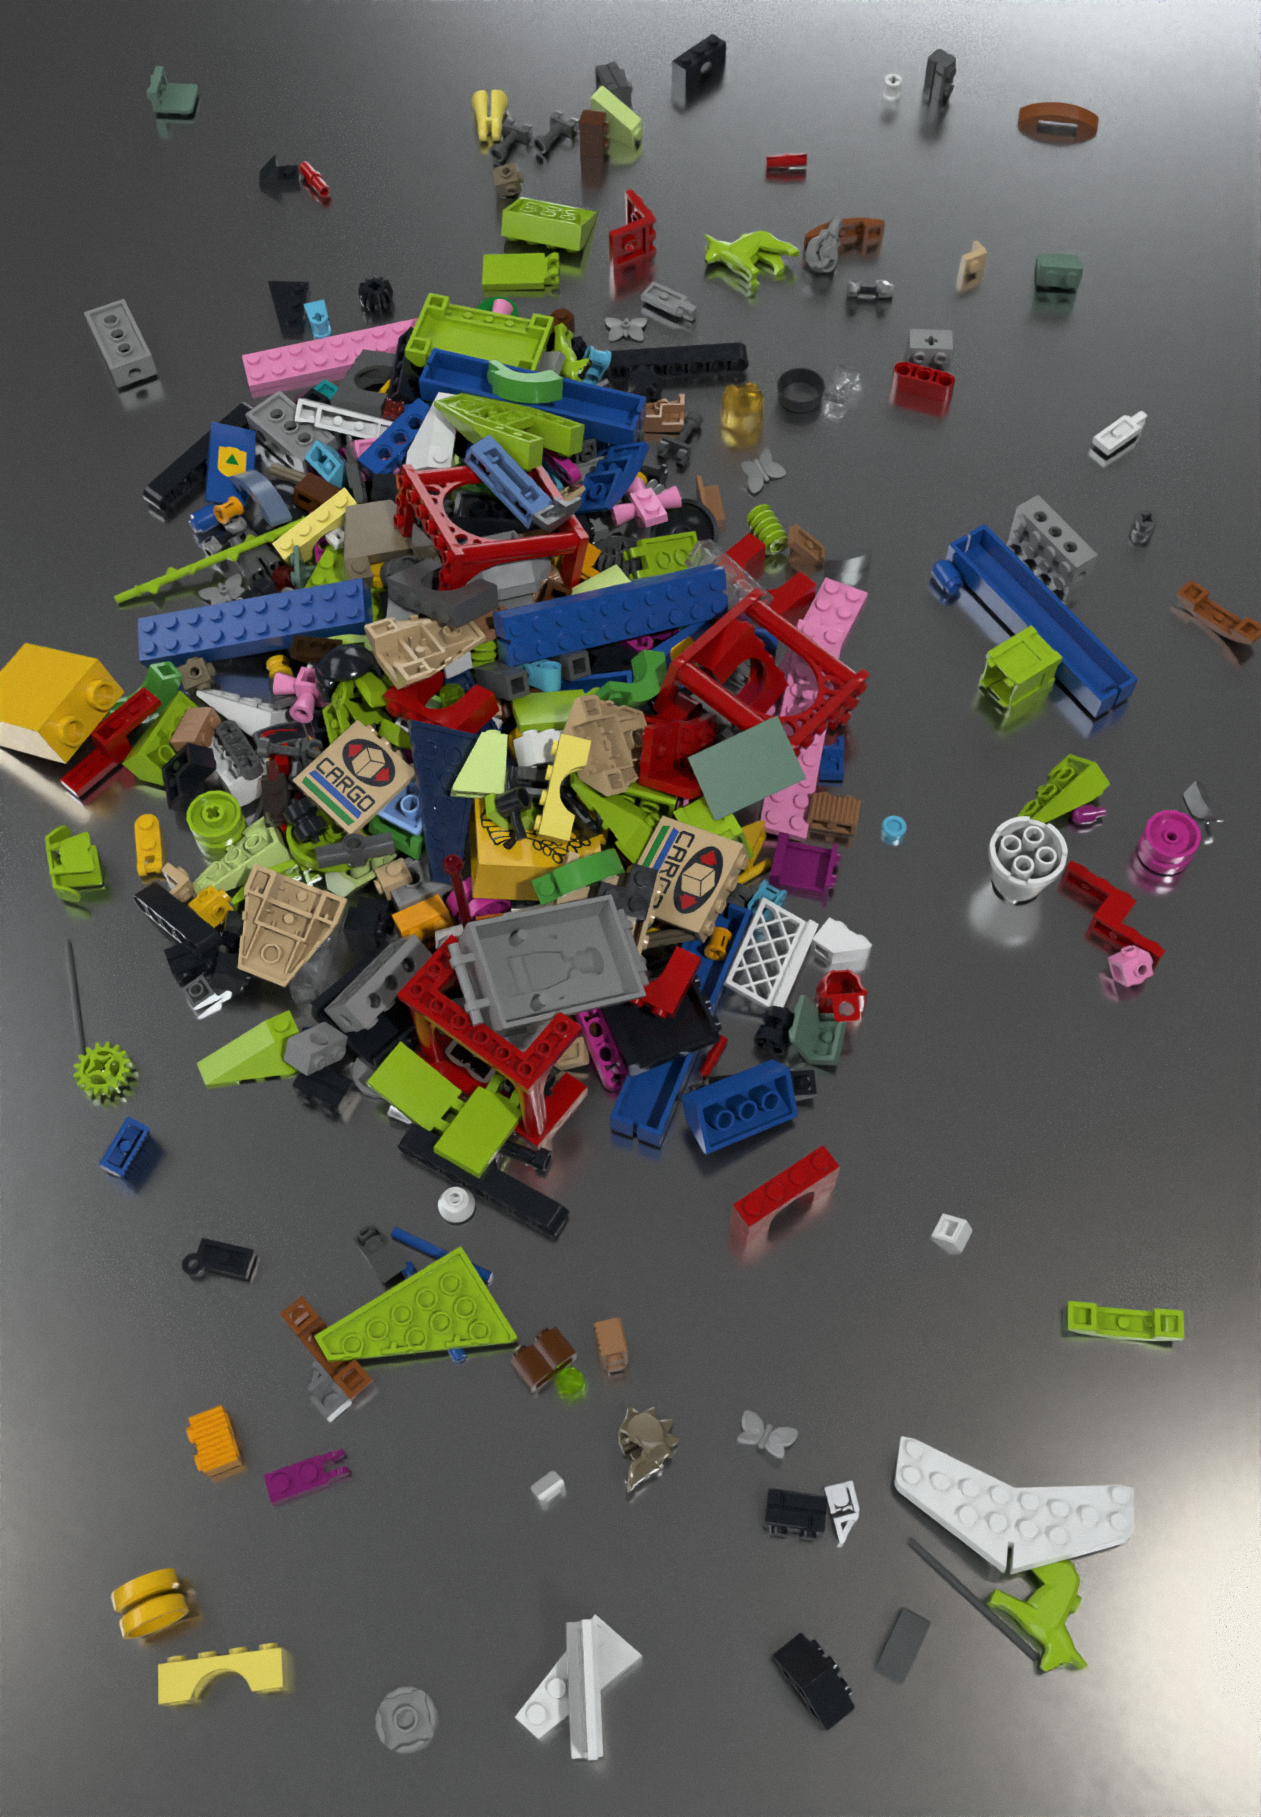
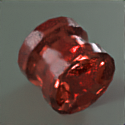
M387 397L383 419L388 420L391 418L396 420L403 412L405 401L400 400L396 402L392 398Z
M289 566L277 567L272 573V579L279 593L285 587L296 590V586L292 585L291 572H294V570Z

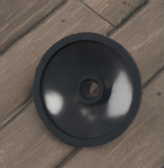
M280 479L269 480L283 499L292 516V521L289 522H294L301 519L302 516L306 517L309 515L308 511L293 504L295 483ZM248 495L244 507L245 519L249 529L253 530L258 536L289 523L286 522L271 527L261 516L259 505Z
M681 499V508L665 509L668 516L667 522L651 526L650 538L695 531L704 562L713 553L717 545L719 534L717 521L712 512L702 503L692 499Z

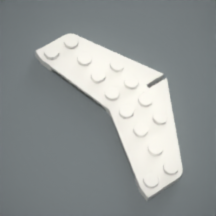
M900 1437L894 1479L897 1491L1003 1573L1006 1569L1008 1548H1012L1011 1575L1124 1544L1133 1533L1134 1488L1123 1485L1014 1488L916 1439Z

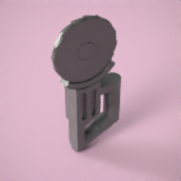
M348 434L346 435L347 445L345 446L347 462L345 467L349 487L354 493L357 504L368 503L364 478L357 460L356 448L352 437Z

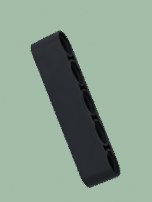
M157 882L151 883L133 895L138 907L148 917L200 959H203L223 944L221 936L210 924Z

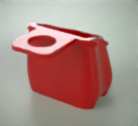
M849 969L827 972L818 983L815 991L817 998L816 1008L820 1013H833L836 1022L858 1021L860 1013L867 1005L866 995L868 991L866 988H863L862 978Z

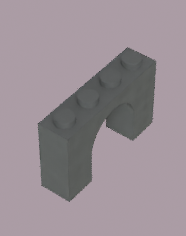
M363 349L355 359L351 369L348 370L343 382L339 384L336 393L332 395L330 405L387 419L391 413L390 405L387 404L388 394L362 389L373 384H385L391 379L396 354Z
M431 558L387 577L389 600L454 628H459L499 607L497 585L481 578L458 589L437 591L440 583L439 571L442 570L443 563Z
M581 649L545 658L561 664L562 679L573 681L591 675L588 651ZM500 660L474 667L477 685L493 692L496 697L510 701L530 694L527 670L517 668V665L510 667Z

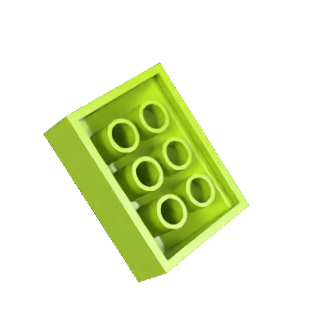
M520 197L503 210L501 236L507 237L510 241H519L520 239L527 241L530 245L546 244V247L550 249L561 247L566 248L567 252L577 253L585 246L598 212Z

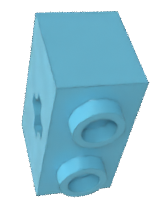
M316 440L304 458L328 483L341 489L344 487L347 489L349 486L345 467L347 461L335 448Z

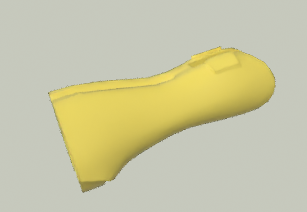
M479 90L472 96L471 104L477 119V132L480 142H487L488 134H492L493 142L500 141L502 119L509 104L507 95L501 90H491L490 92L491 117H488L489 99L487 92Z

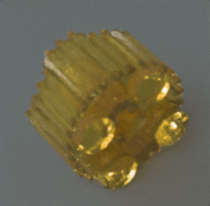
M740 383L738 386L736 384L727 385L724 388V394H722L720 421L721 424L730 427L731 430L735 429L739 435L742 433L744 435L746 433L750 434L763 421L765 398L761 394V390L759 391L757 384L748 383L746 385L744 383L741 385Z

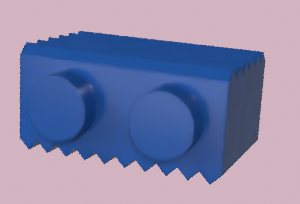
M127 1116L100 1161L99 1167L119 1178H124L125 1173H127L128 1168L133 1163V1159L139 1153V1149L147 1140L150 1128Z

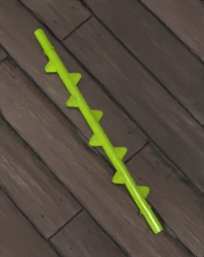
M302 516L299 520L289 522L282 527L257 537L249 534L243 543L214 555L212 554L178 570L169 567L165 575L139 586L135 585L134 588L117 594L114 598L117 604H120L137 596L141 597L142 594L147 592L155 595L161 586L185 576L193 575L197 571L226 559L235 562L239 554L265 543L273 542L306 517Z

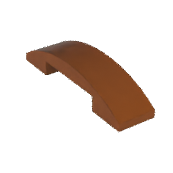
M1041 102L1021 107L1018 125L1038 127L1039 120L1078 124L1077 131L1097 133L1099 117L1093 112L1077 105L1063 102Z
M865 217L842 219L844 224L838 234L839 241L861 237L863 243L883 239L884 220ZM830 222L822 224L805 234L803 251L807 250V246L812 238L818 236L822 229L828 228Z
M1190 580L1176 592V597L1195 618L1216 633L1230 640L1252 645L1261 637V624L1248 616L1244 620L1235 616L1209 599L1210 591L1193 580Z
M303 1296L280 1313L281 1317L350 1400L354 1399L373 1382L356 1359L328 1362L314 1337L328 1327Z

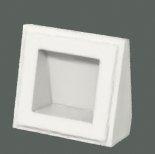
M942 1214L931 1237L955 1251L962 1252L972 1233V1228L964 1219Z
M551 1471L530 1488L540 1504L545 1505L565 1490V1484L555 1471Z

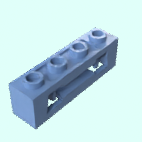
M490 435L469 448L464 462L527 529L535 525L533 523V514L554 504L548 494L526 474L518 463ZM483 464L486 467V471L490 472L489 476H487V474L479 467V465ZM517 501L520 503L519 506L527 511L526 515L515 505Z

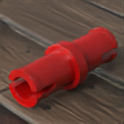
M785 152L784 155H767V169L785 167L786 170L789 167L807 166V153L789 154Z
M302 162L299 165V171L307 179L308 185L312 188L314 187L320 197H326L330 193V187L326 185L322 180L321 174L315 171L309 162Z

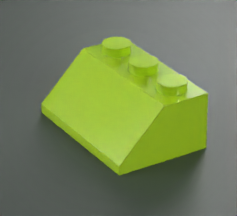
M639 777L628 786L626 792L616 794L643 809L647 815H653L658 823L662 816L673 818V811L678 800L676 795L638 785Z

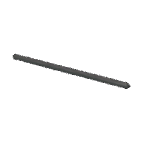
M67 939L64 941L77 1046L79 1054L85 1056L71 941Z
M913 1537L907 1538L908 1544L1033 1660H1040L1039 1654L915 1541Z

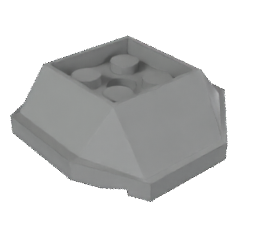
M513 530L482 538L505 540L522 538V536ZM548 557L500 563L481 571L467 584L479 578L496 584L498 601L535 593L539 590L541 582L546 579L552 570L551 561Z

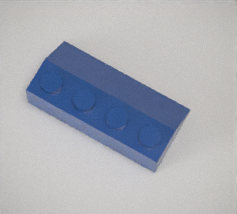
M773 1059L681 1096L686 1121L705 1154L798 1117L790 1068Z

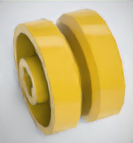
M165 1568L142 1575L112 1592L110 1598L114 1611L124 1614L118 1623L124 1639H135L161 1630L180 1620L188 1613L189 1609L185 1596L175 1593L180 1586V1581L174 1568Z

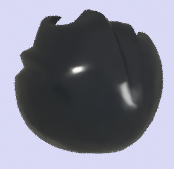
M345 644L327 652L315 667V685L323 700L331 703V697L335 693L334 691L339 682L360 678L368 672H376L380 679H382L384 672L377 663L374 654L366 647Z

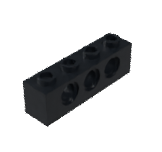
M410 327L398 339L387 404L402 413L404 412L405 404H412L417 398L421 399L419 378L424 367L414 365L405 357V348L413 332V327Z

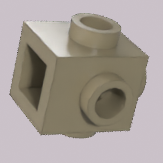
M516 163L492 168L494 184L500 198L523 192L522 183H525L523 171L518 170Z
M202 657L190 658L185 661V665L177 668L183 675L181 682L184 689L190 694L198 690L211 689V685L216 683L214 676L217 673L211 662L208 663Z

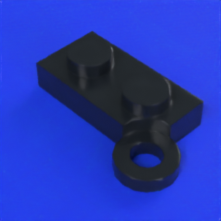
M202 1238L197 1253H191L184 1257L182 1269L189 1276L199 1275L205 1268L206 1270L248 1279L256 1252L253 1249ZM192 1260L198 1261V1266L195 1269L188 1267Z

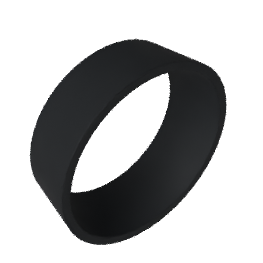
M790 369L784 372L778 380L779 400L790 411L798 413L811 411L821 402L825 390L824 380L817 372L811 369ZM806 382L818 390L819 396L811 401L797 402L785 397L782 390L790 383Z

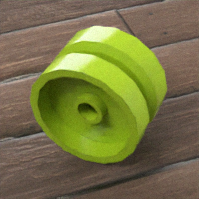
M220 790L208 791L194 799L187 810L186 820L197 845L205 852L225 854L230 844L235 846L244 837L242 832L247 828V823L237 799L230 793Z

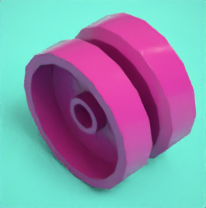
M1177 810L1158 812L1146 824L1137 845L1138 855L1144 865L1157 873L1172 875L1181 872L1190 864L1193 855L1198 849L1201 841L1200 829L1196 822L1187 814Z
M471 877L463 881L472 921H476L478 916L503 914L511 911L512 903L509 899L472 898ZM452 891L447 898L446 906L454 918L458 919L459 925H461L454 891Z

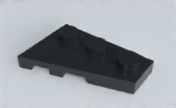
M268 281L281 333L302 334L306 315L304 304L308 303L310 293L309 282Z

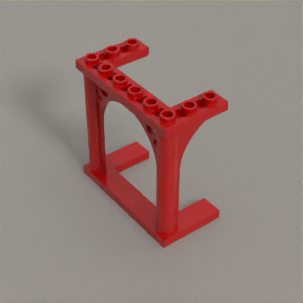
M411 464L402 465L401 475L398 476L399 493L395 498L397 508L396 514L393 515V523L395 528H398L402 537L412 536L415 513L417 519L421 520L426 534H429L433 541L434 548L442 556L443 564L442 570L439 571L440 583L437 591L461 588L481 571L500 563L563 554L564 558L560 571L562 581L571 588L579 585L589 536L574 514L557 527L560 533L505 540L482 538L456 526L448 518L443 508V501L452 490L464 485L484 483L468 465L415 471ZM483 464L479 465V467L487 474V476H489L490 472L486 471V467ZM543 466L526 472L548 494L553 502L554 497H560L561 500L565 501ZM432 491H435V492H437L439 495H431V494H429V493H431ZM464 538L467 542L459 545L456 539Z
M755 588L670 663L653 709L659 714L665 711L675 701L682 684L742 732L775 717L749 707L694 665L733 618L742 623L744 621L751 623V620H753L802 657L811 667L817 680V698L811 707L796 715L778 716L782 725L788 724L794 731V735H787L798 758L801 753L800 750L802 748L808 749L813 743L816 734L821 736L827 727L834 731L840 724L844 726L852 716L849 712L855 709L860 702L858 696L860 697L868 687L866 681L870 673L863 668L858 673L853 671L761 601L763 592ZM832 683L834 690L827 689L824 684ZM823 696H829L828 700H825ZM798 721L803 722L801 727L797 724Z
M451 934L397 994L398 999L406 1004L411 1011L421 1050L417 1055L461 1090L462 1094L468 1099L478 1086L486 1089L489 1082L483 1083L476 1080L470 1075L466 1067H461L448 1058L445 1050L453 1039L510 1080L518 1093L522 1119L513 1132L538 1150L587 1092L586 1085L566 1072L551 1089L554 1092L551 1097L546 1095L544 1098V1086L551 1068L581 1034L582 1027L559 1011L527 1050L522 1052L484 1023L473 1026L470 1014H466L463 1008L440 992L456 974L455 969H452L450 965L451 955L448 945L459 943V939ZM438 1029H440L441 1031H443V1032H444L445 1034H447L448 1036H443V1035H441V1034L439 1033ZM502 1089L500 1094L510 1099L511 1094Z

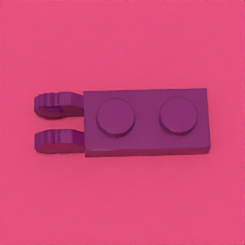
M338 1449L325 1453L322 1456L317 1455L264 1474L271 1504L281 1503L328 1486L330 1482L346 1477L350 1474L347 1466L336 1468L326 1473L324 1467L326 1464L344 1458V1450Z

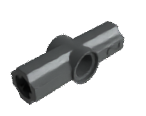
M391 832L363 837L358 833H351L346 835L342 842L315 847L319 869L345 863L351 867H360L369 858L395 853V847Z

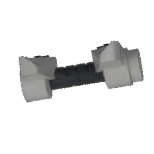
M856 279L847 282V297H856L857 294L878 295L879 298H893L894 284H890L887 281H876L875 286H861L862 281Z
M242 517L237 519L230 518L227 524H223L226 531L217 539L214 536L206 538L201 543L206 555L210 556L221 552V548L228 540L236 535H242L248 528L246 521Z

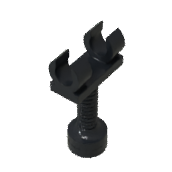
M507 1139L492 1162L497 1163L502 1151L505 1150L532 1160L534 1168L546 1171L552 1158V1151L542 1147L539 1151H535Z

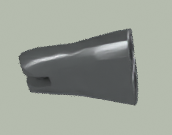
M248 529L243 532L245 539L249 534L256 537L258 536L251 529ZM238 535L230 539L231 547L243 543ZM266 543L239 554L237 559L246 582L251 589V584L258 577H264L272 583L286 576L289 569L287 562Z

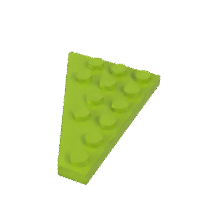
M461 1246L314 1336L329 1363L507 1344L518 1340L512 1327Z

